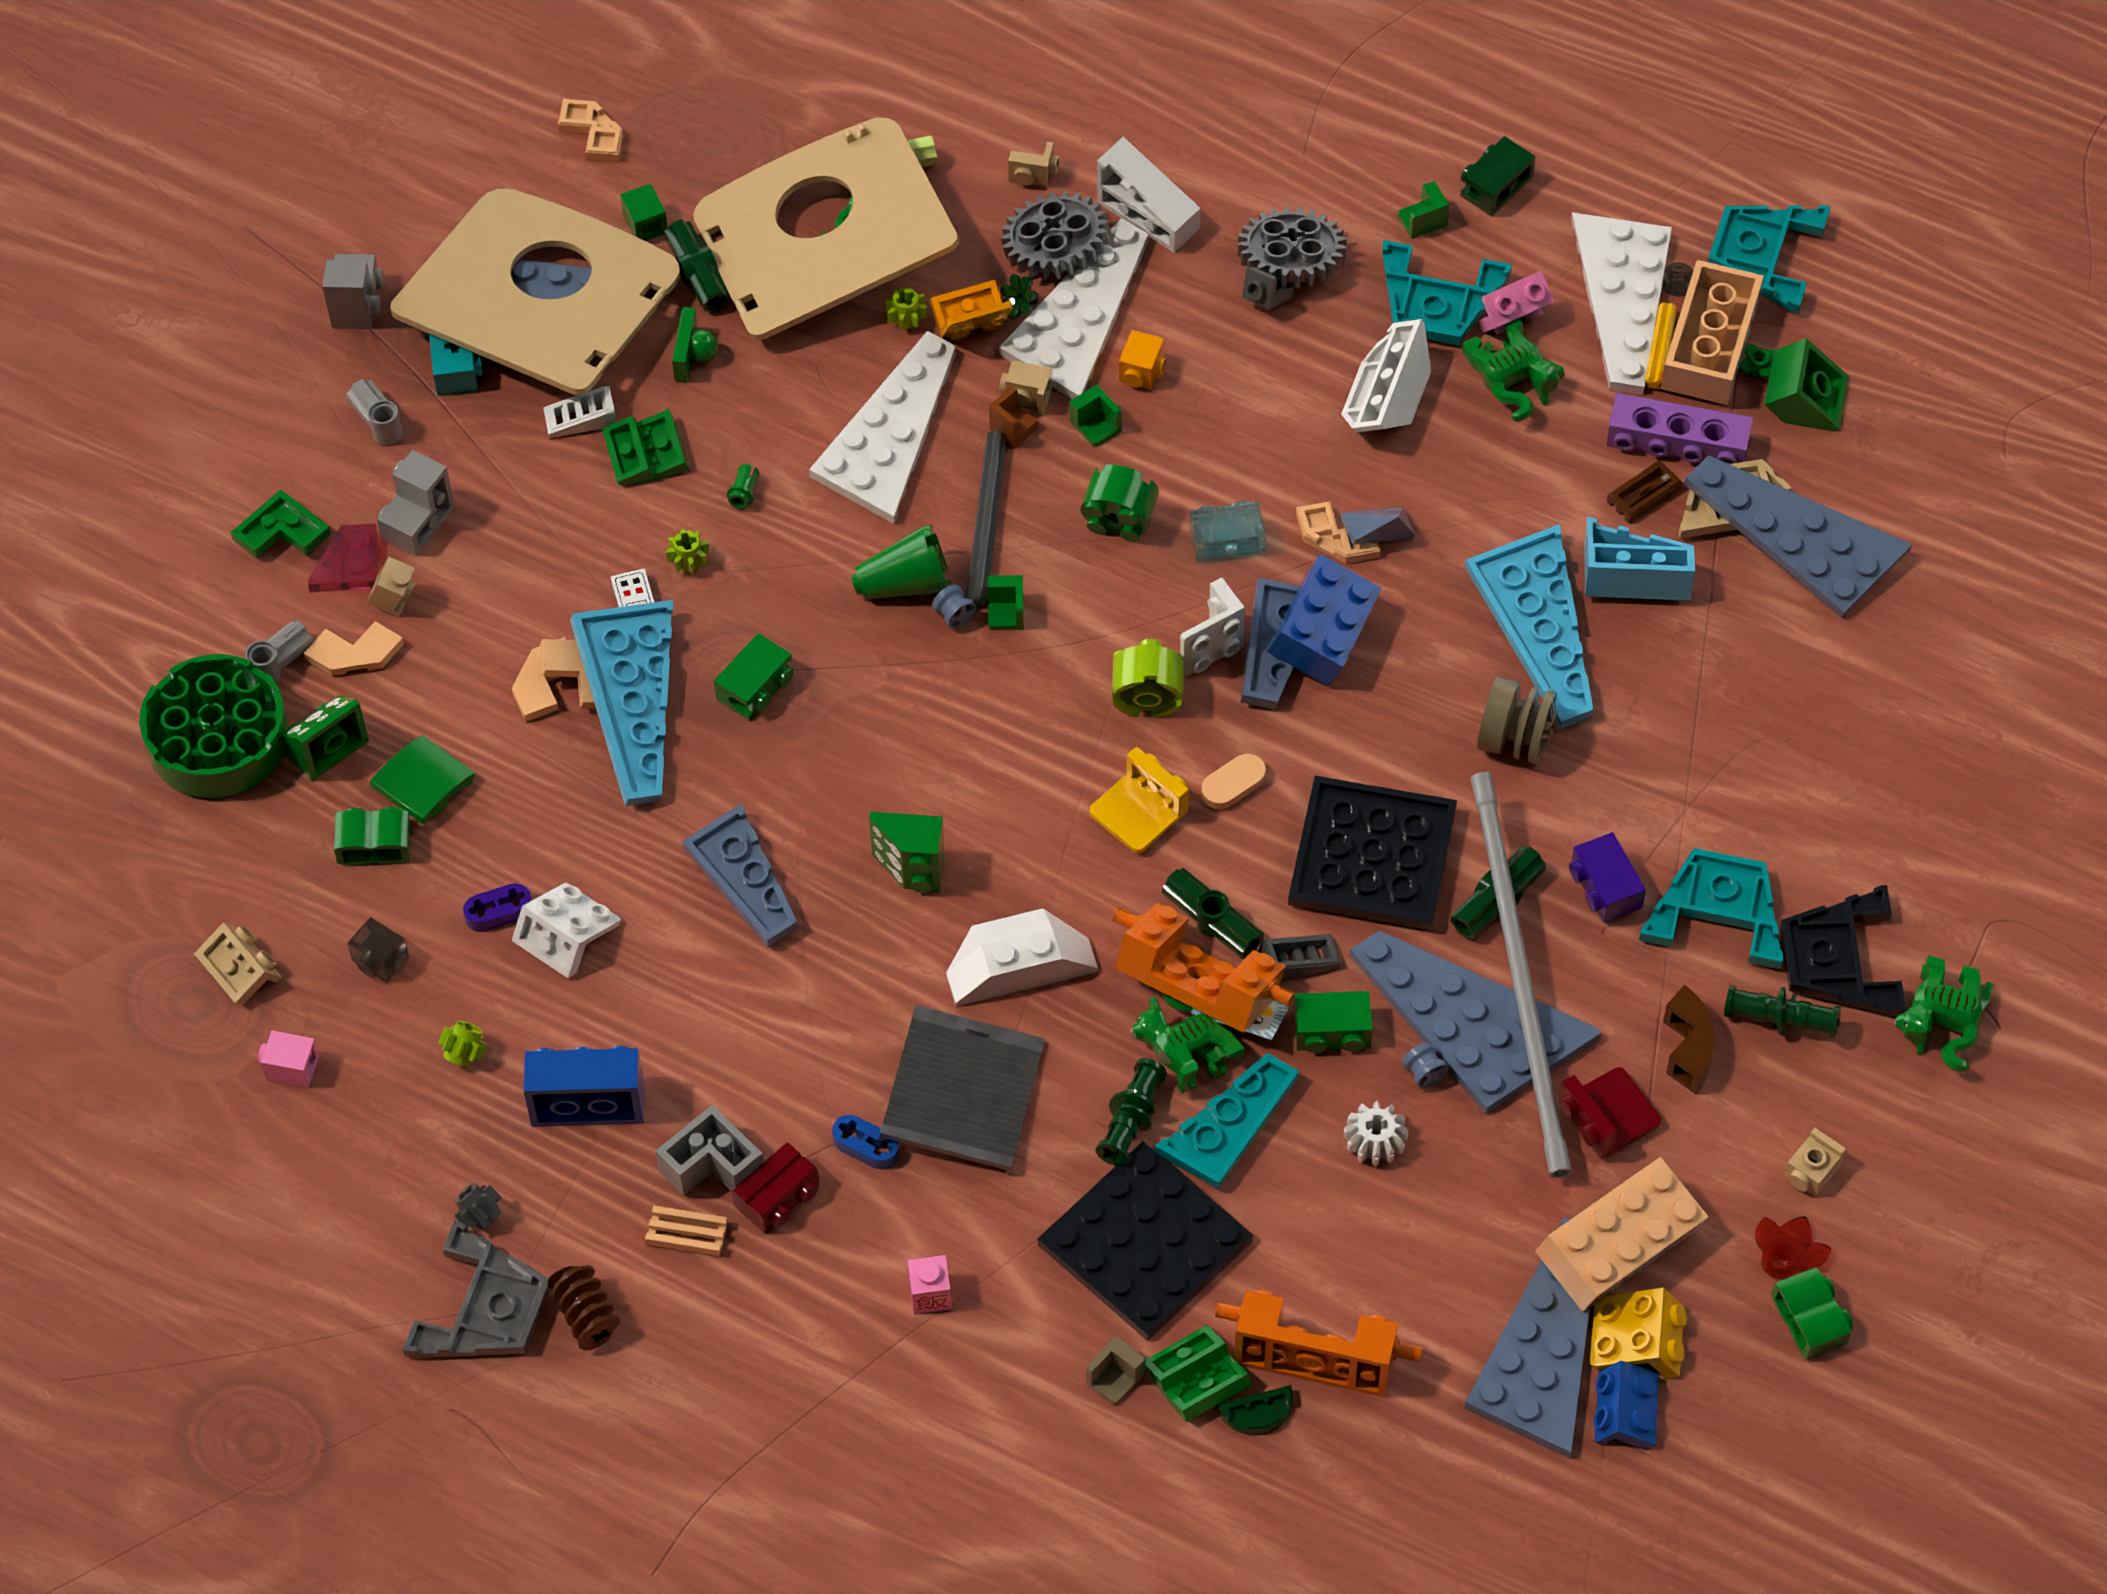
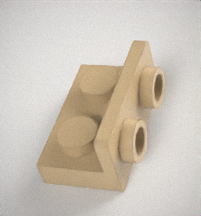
M223 922L194 955L236 1004L243 1006L267 980L278 983L282 976L274 968L277 965L276 961L267 952L256 947L254 944L256 938L247 928L242 925L237 928Z

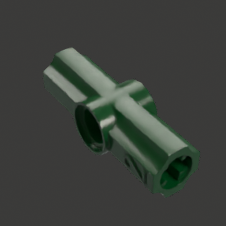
M680 219L672 222L669 228L664 231V235L679 263L680 276L684 284L692 287L704 311L715 313L723 310L724 306L731 301L730 294L719 275L717 262L711 249L708 246H703L699 235L690 221L686 222Z
M1522 846L1508 860L1516 906L1520 902L1523 892L1546 870V863L1541 858L1540 853L1532 847ZM1491 870L1478 882L1474 894L1451 915V923L1456 928V931L1465 939L1475 940L1499 916Z
M1185 868L1176 869L1168 876L1167 881L1162 886V894L1193 918L1201 933L1206 936L1216 937L1241 959L1247 957L1253 950L1256 951L1263 941L1264 933L1229 905V900L1224 893L1218 890H1210ZM1215 911V912H1218L1219 914H1217V915H1209V914H1207V912Z

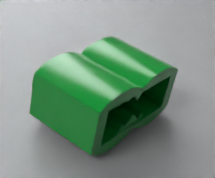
M393 806L373 812L365 811L361 808H349L345 811L337 812L335 815L334 840L337 864L359 866L373 862L387 865L409 862L411 831L409 812Z
M1817 1267L1774 1284L1771 1295L1775 1306L1789 1327L1794 1342L1805 1359L1848 1343L1852 1333L1851 1330L1853 1329L1851 1316L1845 1308L1841 1309L1834 1300L1835 1289L1832 1281L1828 1276H1823Z

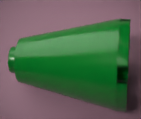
M930 524L919 528L857 565L856 574L851 575L857 595L863 593L865 599L868 600L938 594L947 586L952 585L951 579L946 580L943 571L948 570L938 537L936 533L932 534L933 526Z

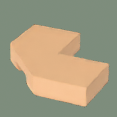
M563 99L558 121L559 132L589 134L585 151L586 160L619 162L624 139L623 129L604 113L603 108L596 101Z
M1330 501L1296 507V516L1304 543L1344 564L1380 558L1378 542L1353 545L1346 528L1338 529Z
M375 621L354 645L325 629L303 654L305 660L331 676L347 674L346 671L367 668L368 671L382 669L401 649L404 641L403 637Z
M540 646L531 650L512 687L513 697L525 722L559 710L548 682L560 677L542 675Z
M542 639L540 643L542 675L577 677L580 708L596 709L576 640Z

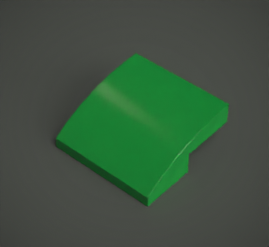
M670 409L641 421H637L632 415L602 428L619 485H633L654 481L690 469L677 424Z
M421 735L395 754L370 780L369 786L402 810H407L410 816L423 824L447 808L448 798L472 784L475 772L424 735Z
M1208 1325L1145 1360V1370L1185 1422L1192 1420L1252 1385L1249 1374L1229 1355L1226 1343Z

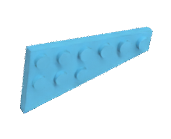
M1560 524L1466 559V571L1534 686L1539 687V694L1542 699L1547 690L1557 692L1556 723L1559 728L1563 729L1593 716V704L1587 673H1585L1583 649L1579 640L1578 622L1571 583L1567 574L1566 556L1561 541Z
M673 600L573 613L570 619L625 806L656 802L660 800L662 795L663 748L666 735L665 715L668 701L669 648L672 634L671 614L673 611Z

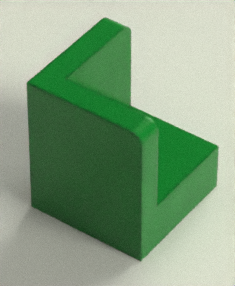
M1432 181L1422 185L1421 202L1400 209L1398 211V218L1412 239L1447 226L1449 203L1436 182Z
M651 184L620 194L623 216L633 236L647 241L664 235V231L668 229L666 211Z
M1097 384L1069 401L1070 422L1093 447H1097L1122 431V412L1120 408Z
M1023 575L988 576V628L990 630H1024Z

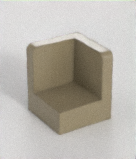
M1115 1336L1086 1367V1385L1109 1403L1116 1406L1145 1376L1146 1358Z

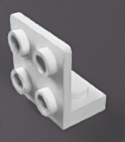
M1222 577L1210 583V599L1207 601L1209 619L1180 635V654L1184 657V677L1194 672L1200 673L1207 669L1211 663L1223 657L1233 656L1244 647L1245 607Z
M563 883L522 906L512 941L565 977L570 978L577 974L586 944L618 927L621 918L612 913L606 906L598 904L583 894L577 887Z

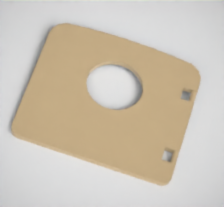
M889 118L867 120L765 164L704 197L696 206L693 214L698 231L705 245L711 249L715 257L719 274L749 335L755 340L767 339L955 250L959 245L957 232L901 127ZM821 181L835 182L845 186L852 193L853 204L849 215L841 225L827 234L814 238H797L785 233L778 225V213L783 202L790 194L807 184ZM721 230L724 238L714 243L710 235ZM755 299L758 307L747 312L744 303Z
M496 189L486 193L478 200L392 300L390 308L393 318L568 393L583 395L594 387L602 377L605 369L611 362L615 361L646 323L665 295H668L676 286L680 278L679 263L673 255L598 219L514 189ZM543 247L571 249L581 254L588 261L592 269L591 276L583 288L570 296L559 299H540L522 292L514 284L511 272L516 262L522 256ZM650 288L658 291L651 300L643 297ZM595 355L603 358L597 367L589 365V362Z

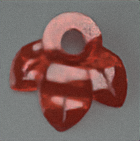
M1806 1216L1789 1220L1781 1227L1771 1219L1764 1217L1755 1231V1241L1763 1252L1761 1257L1762 1268L1770 1277L1784 1280L1794 1276L1797 1271H1807L1815 1267L1819 1269L1827 1261L1831 1252L1830 1246L1811 1242V1229ZM1782 1259L1787 1265H1777L1774 1263V1260Z

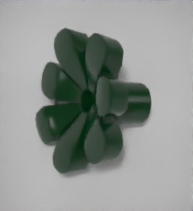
M1012 274L1009 278L1010 285L1002 284L1000 293L1003 296H1007L1002 303L1011 301L1013 309L1009 317L1016 319L1020 318L1021 314L1029 315L1032 313V305L1038 302V294L1031 290L1033 285L1031 278L1024 276L1021 279L1019 275Z

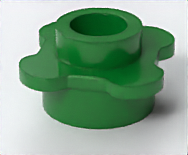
M1754 344L1747 345L1744 349L1745 359L1740 362L1739 366L1741 371L1753 379L1768 378L1770 376L1774 350L1758 348Z

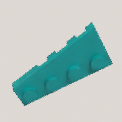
M1267 1053L1235 1079L1233 1085L1220 1096L1217 1094L1206 1104V1108L1194 1118L1189 1117L1183 1122L1177 1132L1155 1145V1152L1219 1190L1299 1079V1071Z

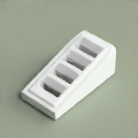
M610 386L593 389L586 394L576 395L543 407L549 438L600 430L616 422ZM589 410V414L583 415V411ZM576 412V418L570 420L569 413ZM562 415L563 423L557 425L555 416Z

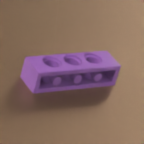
M1616 393L1606 446L1615 447L1623 451L1632 450L1649 453L1657 457L1665 456L1682 459L1690 463H1701L1707 456L1714 457L1728 464L1745 462L1753 417Z

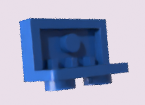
M1622 1360L1599 1372L1596 1380L1597 1405L1594 1416L1596 1443L1603 1445L1613 1439H1617L1645 1450L1656 1445L1659 1374Z

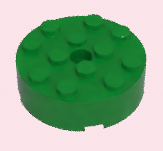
M209 654L194 657L168 670L169 674L156 686L152 685L142 702L139 715L142 739L155 772L169 786L182 793L204 798H219L242 793L267 778L275 770L286 750L281 735L289 728V722L280 690L273 678L268 673L265 674L262 670L253 666L252 661L226 654Z

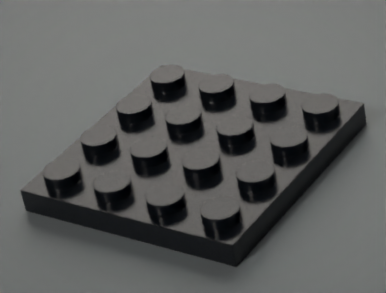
M1314 776L1290 886L1288 905L1432 930L1457 800Z
M1142 1141L1129 1153L1126 1164L1115 1166L1037 1240L1038 1246L1148 1341L1253 1242V1235Z

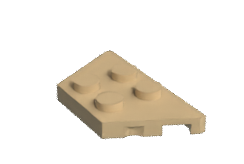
M1763 459L1730 464L1791 491L1792 487L1783 478L1777 477L1773 469ZM1690 489L1680 525V539L1737 530Z

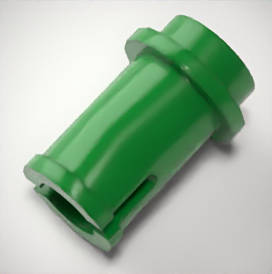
M741 464L738 467L734 484L727 490L729 504L738 509L746 508L754 500L752 492L759 478L760 471L758 468H754L750 476L753 467L751 464Z

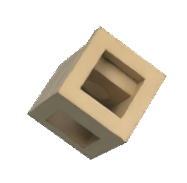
M1012 360L1009 372H1003L1001 376L999 393H1004L1013 386L1018 390V405L1020 407L1037 408V414L1044 415L1052 391V368Z
M388 556L377 575L367 603L399 617L405 602L408 601L415 586V583L410 581L414 567Z
M1814 1127L1810 1132V1136L1788 1161L1784 1176L1788 1178L1789 1182L1796 1189L1803 1192L1807 1191L1816 1197L1841 1167L1846 1148Z

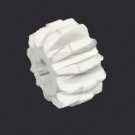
M1376 1100L1373 1103V1108L1369 1109L1362 1103L1358 1107V1113L1351 1112L1348 1116V1125L1344 1128V1138L1348 1140L1347 1149L1349 1153L1358 1152L1357 1159L1360 1163L1367 1158H1371L1372 1164L1376 1167L1379 1164V1159L1383 1158L1391 1164L1394 1160V1154L1401 1155L1405 1148L1404 1142L1408 1139V1129L1404 1127L1405 1118L1403 1114L1394 1115L1395 1109L1392 1104L1386 1109H1380V1104Z

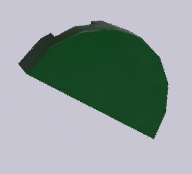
M1292 1385L1218 1404L1217 1411L1224 1423L1236 1432L1250 1436L1265 1435L1278 1429L1289 1417L1293 1404Z

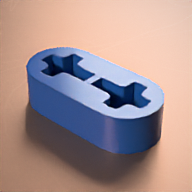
M844 1115L834 1122L832 1127L833 1142L841 1152L876 1169H888L897 1162L899 1158L898 1141L886 1138L883 1141H879L880 1127L854 1115ZM851 1129L856 1130V1137L850 1135L848 1139H843V1131L849 1133ZM884 1145L888 1146L889 1153L882 1152L880 1156L876 1155L875 1147L881 1149Z

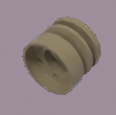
M1497 676L1484 710L1477 748L1501 755L1508 741L1514 742V759L1520 760L1527 745L1530 746L1528 763L1537 765L1542 753L1548 747L1557 715V692L1547 690L1542 704H1537L1539 687L1533 686L1527 699L1522 700L1520 699V682Z

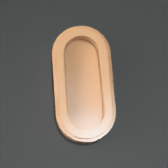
M1253 754L1237 756L1204 779L1201 787L1203 802L1210 808L1222 810L1229 808L1255 791L1265 781L1266 767L1264 762Z

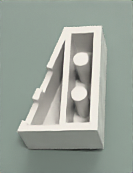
M1122 137L1097 160V203L1099 202L1100 205L1118 217L1145 231L1150 238L1173 253L1200 229V207L1127 139Z

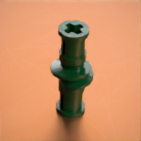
M1730 985L1725 1002L1724 1017L1731 1018L1732 1015L1752 1018L1758 1022H1771L1773 1026L1777 1024V1031L1780 1036H1784L1789 1027L1792 1026L1803 1031L1808 1029L1828 1033L1829 1038L1835 1039L1840 1023L1841 1006L1836 1005L1833 1009L1813 1005L1812 1002L1796 1001V995H1793L1788 1000L1785 987H1781L1777 996L1773 997L1762 992L1758 994L1737 990L1736 985Z
M1148 1058L1137 1060L1134 1066L1135 1075L1131 1083L1128 1084L1125 1091L1114 1094L1110 1099L1109 1109L1113 1118L1110 1121L1104 1140L1100 1141L1095 1149L1098 1157L1110 1165L1126 1164L1129 1158L1128 1149L1132 1140H1135L1139 1131H1147L1152 1126L1150 1116L1156 1111L1153 1103L1154 1093L1159 1083H1163L1167 1076L1164 1066L1155 1060Z

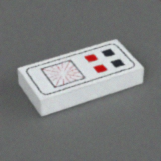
M645 568L611 576V583L618 607L654 602Z

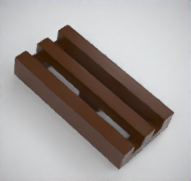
M1659 460L1609 493L1606 502L1610 506L1614 504L1616 512L1619 515L1624 514L1625 520L1630 524L1681 490L1683 482ZM1658 474H1663V476H1661L1651 484L1648 483L1647 485L1642 487L1639 492H1637L1627 500H1622V498H1624L1625 496H1627L1628 494H1630L1631 492H1633L1634 490H1636L1637 488H1639L1640 486H1642Z

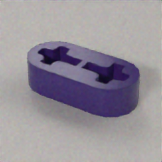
M514 883L474 895L464 904L465 922L470 929L477 932L488 931L518 921L522 906L532 901L530 892L524 885ZM515 897L520 902V905L516 907L510 901V899ZM482 908L485 916L479 918L475 910Z

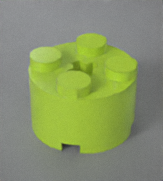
M1156 639L1142 640L1140 645L1119 650L1113 654L1112 696L1113 705L1119 711L1135 717H1139V711H1151V717L1158 718L1170 715L1180 709L1184 691V657L1181 654L1161 646V642Z

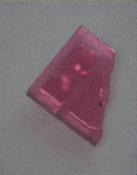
M376 523L341 525L308 579L310 593L373 588L377 578L378 530Z

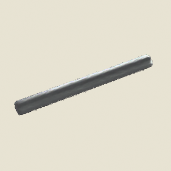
M1001 430L988 432L986 435L966 598L971 599L976 604V607L978 605H985L987 602L988 576H990L1007 440V436Z

